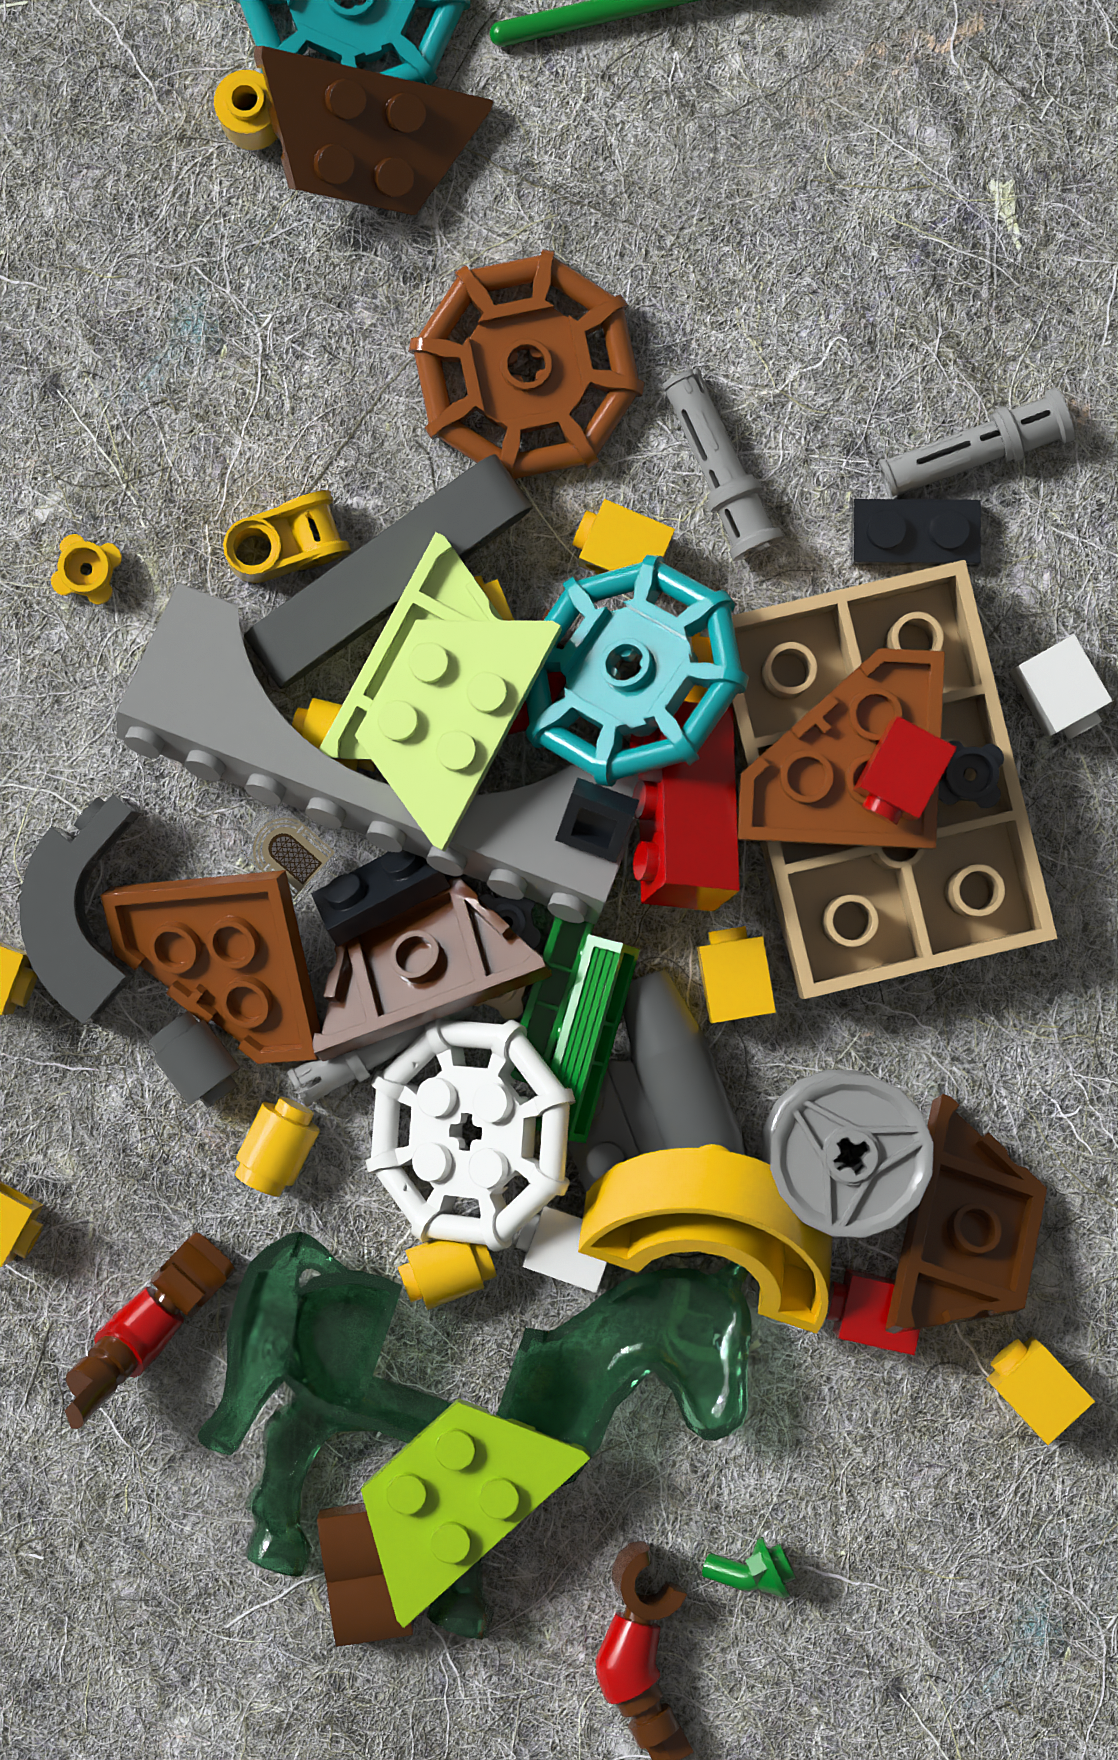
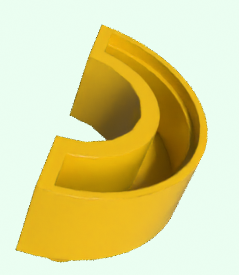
M708 1144L700 1148L660 1150L615 1164L598 1178L586 1192L578 1246L579 1253L637 1273L652 1260L671 1253L703 1252L723 1256L745 1267L759 1282L758 1314L815 1334L820 1330L827 1315L833 1245L832 1236L803 1223L780 1196L770 1170V1164L756 1158L730 1152L727 1148L716 1144Z

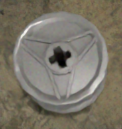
M827 1069L796 1081L775 1101L762 1129L761 1161L770 1164V1170L780 1196L803 1223L833 1237L866 1238L895 1227L919 1205L932 1177L933 1141L922 1112L901 1089L860 1071ZM843 1138L855 1145L850 1150L854 1160L847 1165L835 1159L841 1154L837 1143Z

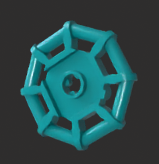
M234 0L241 5L256 46L271 47L303 55L308 48H311L340 61L342 65L357 68V63L377 61L386 52L393 50L402 64L380 73L427 85H432L438 79L435 73L461 14L471 7V0H366L362 6L355 5L352 9L343 8L342 0ZM287 3L297 32L283 42L280 40L268 5ZM417 7L434 9L433 17L417 49L411 41L404 37Z
M646 555L640 563L577 581L572 576L562 583L565 590L543 620L553 621L561 625L562 631L526 698L529 719L526 736L535 748L545 747L594 776L597 785L609 787L614 786L618 779L685 761L690 766L700 759L697 752L736 695L746 692L749 676L742 671L732 618L735 602L724 590L714 591L666 565L664 558L659 555ZM634 591L633 599L624 601L623 603L626 607L614 611H609L607 607L598 609L594 603ZM663 592L688 606V608L678 617H675L655 604L658 596ZM581 614L584 619L563 649L556 648L575 619ZM705 629H708L714 664L708 662L698 663V657L693 651L691 637ZM637 654L643 656L639 663L642 667L639 673L633 678L621 681V674L615 668L616 664L621 659L631 662ZM551 672H562L566 677L567 689L564 688L565 698L552 704L548 674ZM694 685L708 688V691L684 726L681 727L673 716ZM579 717L601 728L596 747L571 733L567 728ZM659 727L667 738L622 751L623 736L632 734L643 737L652 734Z

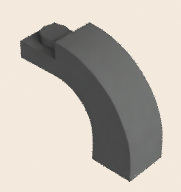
M114 794L106 802L98 797L88 805L74 824L80 830L74 839L63 829L50 826L31 856L21 887L20 926L30 963L50 995L83 1025L94 1023L135 976L99 944L90 930L85 914V892L91 874L104 856L141 815L124 798Z

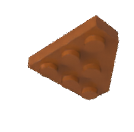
M877 649L740 774L738 840L936 849L939 782L919 819L909 821L901 817L897 826L864 810L861 806L866 797L856 793L853 789L889 721L897 715L941 738L945 651Z
M286 870L111 886L100 895L114 955L134 970L141 966L169 988L166 994L199 1020L204 1019L207 1024L212 1020L241 1042L238 1046L241 1052L257 1064L317 1060L318 1056L314 1053L312 1043L314 1034L322 1033Z

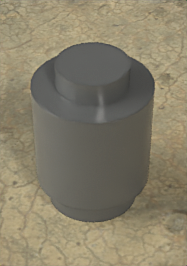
M190 1011L176 1018L148 1041L157 1052L153 1059L189 1106L201 1100L208 1109L238 1086L232 1075L241 1067L204 1019L198 1022Z

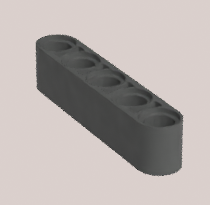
M497 454L490 455L466 470L269 613L244 634V639L278 687L284 689L309 674L394 611L436 532L445 536L461 560L465 561L520 521L533 509V505Z

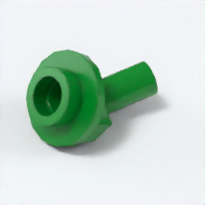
M764 1537L757 1539L751 1557L745 1559L747 1565L714 1553H710L704 1562L702 1576L704 1578L741 1591L750 1592L759 1589L763 1594L770 1593L783 1599L790 1597L786 1584L797 1579L782 1545L779 1543L769 1548Z

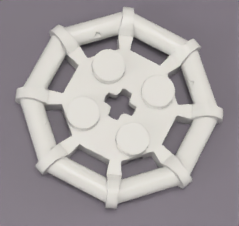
M444 1016L426 1023L425 1030L384 1071H376L372 1079L371 1085L376 1089L371 1158L365 1161L368 1173L376 1174L411 1223L412 1235L424 1243L432 1239L487 1245L495 1252L511 1246L513 1236L556 1195H565L570 1184L569 1179L565 1177L569 1109L570 1105L576 1102L571 1088L565 1089L527 1039L526 1027L514 1020H510L505 1024L456 1021ZM463 1047L491 1049L492 1055L488 1068L466 1066ZM437 1056L442 1071L435 1078L426 1079L420 1087L409 1082L433 1057ZM515 1066L537 1094L533 1099L528 1100L527 1097H520L510 1084L516 1083L510 1075ZM401 1102L412 1107L409 1146L397 1148ZM472 1114L473 1125L482 1127L481 1140L472 1141L469 1148L462 1137V1126L466 1123L467 1117ZM543 1116L539 1160L533 1157L536 1117ZM413 1165L416 1175L422 1180L430 1182L434 1190L427 1201L402 1167ZM523 1175L531 1184L507 1206L502 1196V1193L509 1188L505 1185L514 1176ZM456 1196L478 1199L481 1213L480 1218L450 1215Z

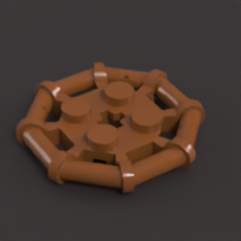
M542 249L541 255L469 269L464 265L455 271L456 280L419 336L411 338L408 350L409 353L415 356L428 419L425 430L432 440L441 439L476 463L490 455L497 454L514 479L585 465L587 469H590L599 462L597 455L634 399L643 396L645 382L638 377L625 310L629 306L621 294L617 296L610 294L555 258V251ZM533 283L532 298L494 305L488 293L490 291ZM551 285L589 311L577 321L568 315L566 317L554 309V305L547 301ZM472 303L482 316L470 338L468 336L463 345L447 340L469 304ZM602 328L611 370L593 369L586 336ZM529 350L532 359H543L545 369H540L536 372L535 381L523 382L521 375L510 374L508 366L517 363V352ZM442 362H461L468 396L450 405ZM590 387L607 392L608 394L584 431H582L571 415L580 406L584 395ZM477 411L484 415L492 424L507 430L502 443V449L464 425L463 422ZM559 426L566 440V443L520 452V438L523 433Z

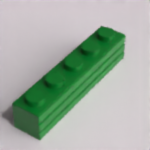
M555 917L542 956L550 967L552 976L533 983L520 1023L526 1027L527 1039L547 1065L550 1063L557 1041L558 1027L564 1020L569 1004L567 996L569 988L575 982L578 972L580 949L586 943L588 934L592 935L595 924L587 921L572 923ZM515 1066L510 1074L511 1077L528 1084Z
M589 934L586 943L579 952L578 972L575 982L568 991L567 1000L569 1004L564 1021L557 1030L556 1039L558 1043L553 1060L548 1064V1067L565 1089H572L576 1101L570 1105L567 1140L585 1144L640 952L638 948ZM543 1116L536 1117L535 1130L542 1132Z

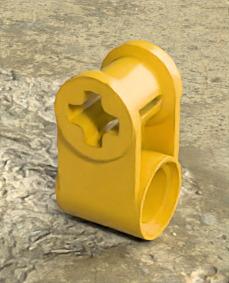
M321 490L302 495L283 503L277 508L242 518L232 524L225 534L223 548L224 555L233 573L243 581L253 584L262 583L298 570L319 567L350 554L349 542L341 540L329 507L334 501L331 491ZM309 519H313L320 537L319 542L314 540L308 522ZM250 536L263 537L270 542L272 547L269 557L259 565H246L237 559L236 552L239 544Z

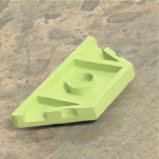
M436 532L324 738L319 750L330 758L372 760L356 739L355 734L416 620H503L445 536Z
M416 620L355 737L437 849L445 852L555 645L562 631L561 625L553 621Z

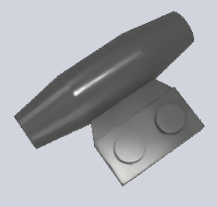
M665 968L632 980L623 1013L633 1061L609 1059L586 1144L567 1140L586 1192L598 1178L615 1164L654 1151L675 1148H700L704 1145L716 1144L727 1148L730 1152L746 1155L741 1129L706 1036L668 970Z

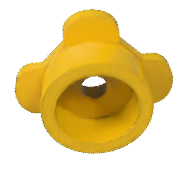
M78 534L66 536L60 543L62 553L58 559V571L51 576L53 589L62 596H67L71 593L87 596L89 601L96 605L106 603L113 595V589L110 585L113 570L122 562L120 550L112 543L98 546L85 541ZM90 564L92 572L89 575H83L81 573L82 565Z

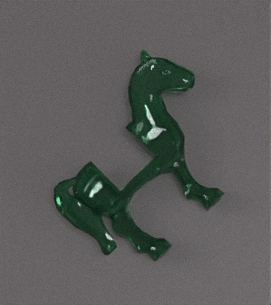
M304 1232L290 1233L269 1244L248 1264L237 1293L227 1330V1370L223 1397L214 1414L201 1426L197 1435L199 1443L207 1449L231 1456L240 1446L266 1401L280 1385L285 1382L292 1390L290 1402L275 1411L264 1424L262 1441L264 1467L259 1482L253 1487L246 1499V1510L253 1518L255 1527L249 1537L245 1556L250 1562L264 1569L294 1577L306 1575L312 1550L301 1526V1491L308 1469L323 1444L337 1432L378 1431L409 1443L454 1403L374 1375L403 1285L364 1271L349 1270L336 1260L322 1243ZM733 1261L723 1266L718 1272L709 1275L691 1268L657 1270L633 1276L600 1295L585 1310L576 1314L556 1329L542 1330L525 1327L494 1415L504 1419L512 1418L535 1427V1431L572 1445L573 1442L584 1446L590 1453L591 1459L602 1443L616 1407L636 1389L648 1374L654 1372L672 1390L687 1428L705 1441H716L731 1435L743 1425L748 1413L747 1372L752 1338V1319L750 1308L741 1288L749 1271ZM306 1269H313L320 1273V1275L313 1277L303 1286L300 1285V1276ZM590 1459L560 1487L574 1482ZM485 1555L430 1604L427 1618L431 1623L446 1631L467 1638L483 1640L489 1637L494 1612L483 1590V1563Z

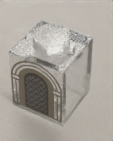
M283 804L275 812L267 806L263 808L241 834L248 842L239 853L261 872L286 870L292 899L298 904H303L344 858L330 843L288 806Z

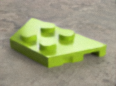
M458 1398L362 1485L361 1493L399 1624L403 1628L406 1627L590 1459V1453L586 1448L573 1442L571 1445L535 1431V1427L512 1418L504 1419L490 1413L484 1407Z

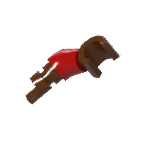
M194 1232L152 1276L150 1282L157 1290L150 1286L144 1288L118 1310L96 1333L94 1338L95 1345L89 1350L88 1356L81 1358L67 1373V1386L76 1397L64 1410L71 1429L81 1428L114 1394L118 1385L124 1383L129 1377L135 1378L140 1376L152 1364L183 1324L184 1318L180 1311L189 1318L194 1316L234 1274L235 1267L232 1262L205 1236Z
M645 1541L629 1543L622 1549L613 1563L611 1576L613 1586L626 1607L624 1612H615L596 1656L597 1680L606 1702L616 1704L623 1717L632 1718L628 1724V1729L638 1748H646L652 1760H681L694 1751L670 1705L667 1703L660 1704L659 1702L663 1697V1691L657 1682L661 1673L656 1665V1655L661 1627L654 1623V1621L668 1617L679 1609L687 1593L680 1585L668 1581L665 1582L663 1588L656 1594L640 1595L636 1593L635 1580L639 1572L651 1564L650 1547Z

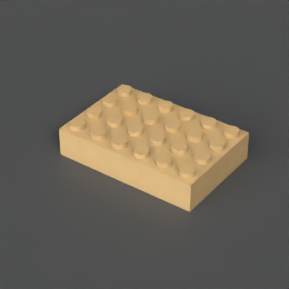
M966 560L732 615L742 671L749 676L746 692L737 694L729 707H733L734 735L743 771L879 648L945 651L941 739L946 742L952 740L960 741L964 747L982 748L986 744H994L1001 749L1004 755V763L999 767V780L997 783V787L1001 791V797L994 806L980 808L975 802L961 800L953 805H946L938 799L936 849L760 841L798 998H812L1058 939ZM967 768L964 771V777L966 780L972 781L975 779L976 773L972 768Z

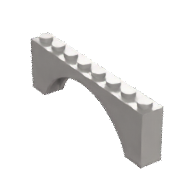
M179 582L117 709V738L124 740L128 748L142 756L149 758H158L160 755L183 763L189 772L201 779L213 782L224 779L244 787L251 797L269 805H279L281 802L305 811L306 815L319 825L332 829H338L341 826L366 835L367 840L380 849L389 852H400L403 849L426 858L427 863L431 867L444 874L460 876L463 873L487 882L488 887L492 891L510 899L526 897L548 906V910L554 916L572 923L587 921L595 925L597 924L637 822V819L633 817L616 863L555 841L577 778L596 784L594 776L572 764L555 775L527 786L504 792L475 795L446 851L443 852L437 849L390 785L368 778L325 755L303 738L283 718L267 697L249 662L240 631L238 606ZM638 774L618 779L612 787H603L632 797L634 787L638 782Z

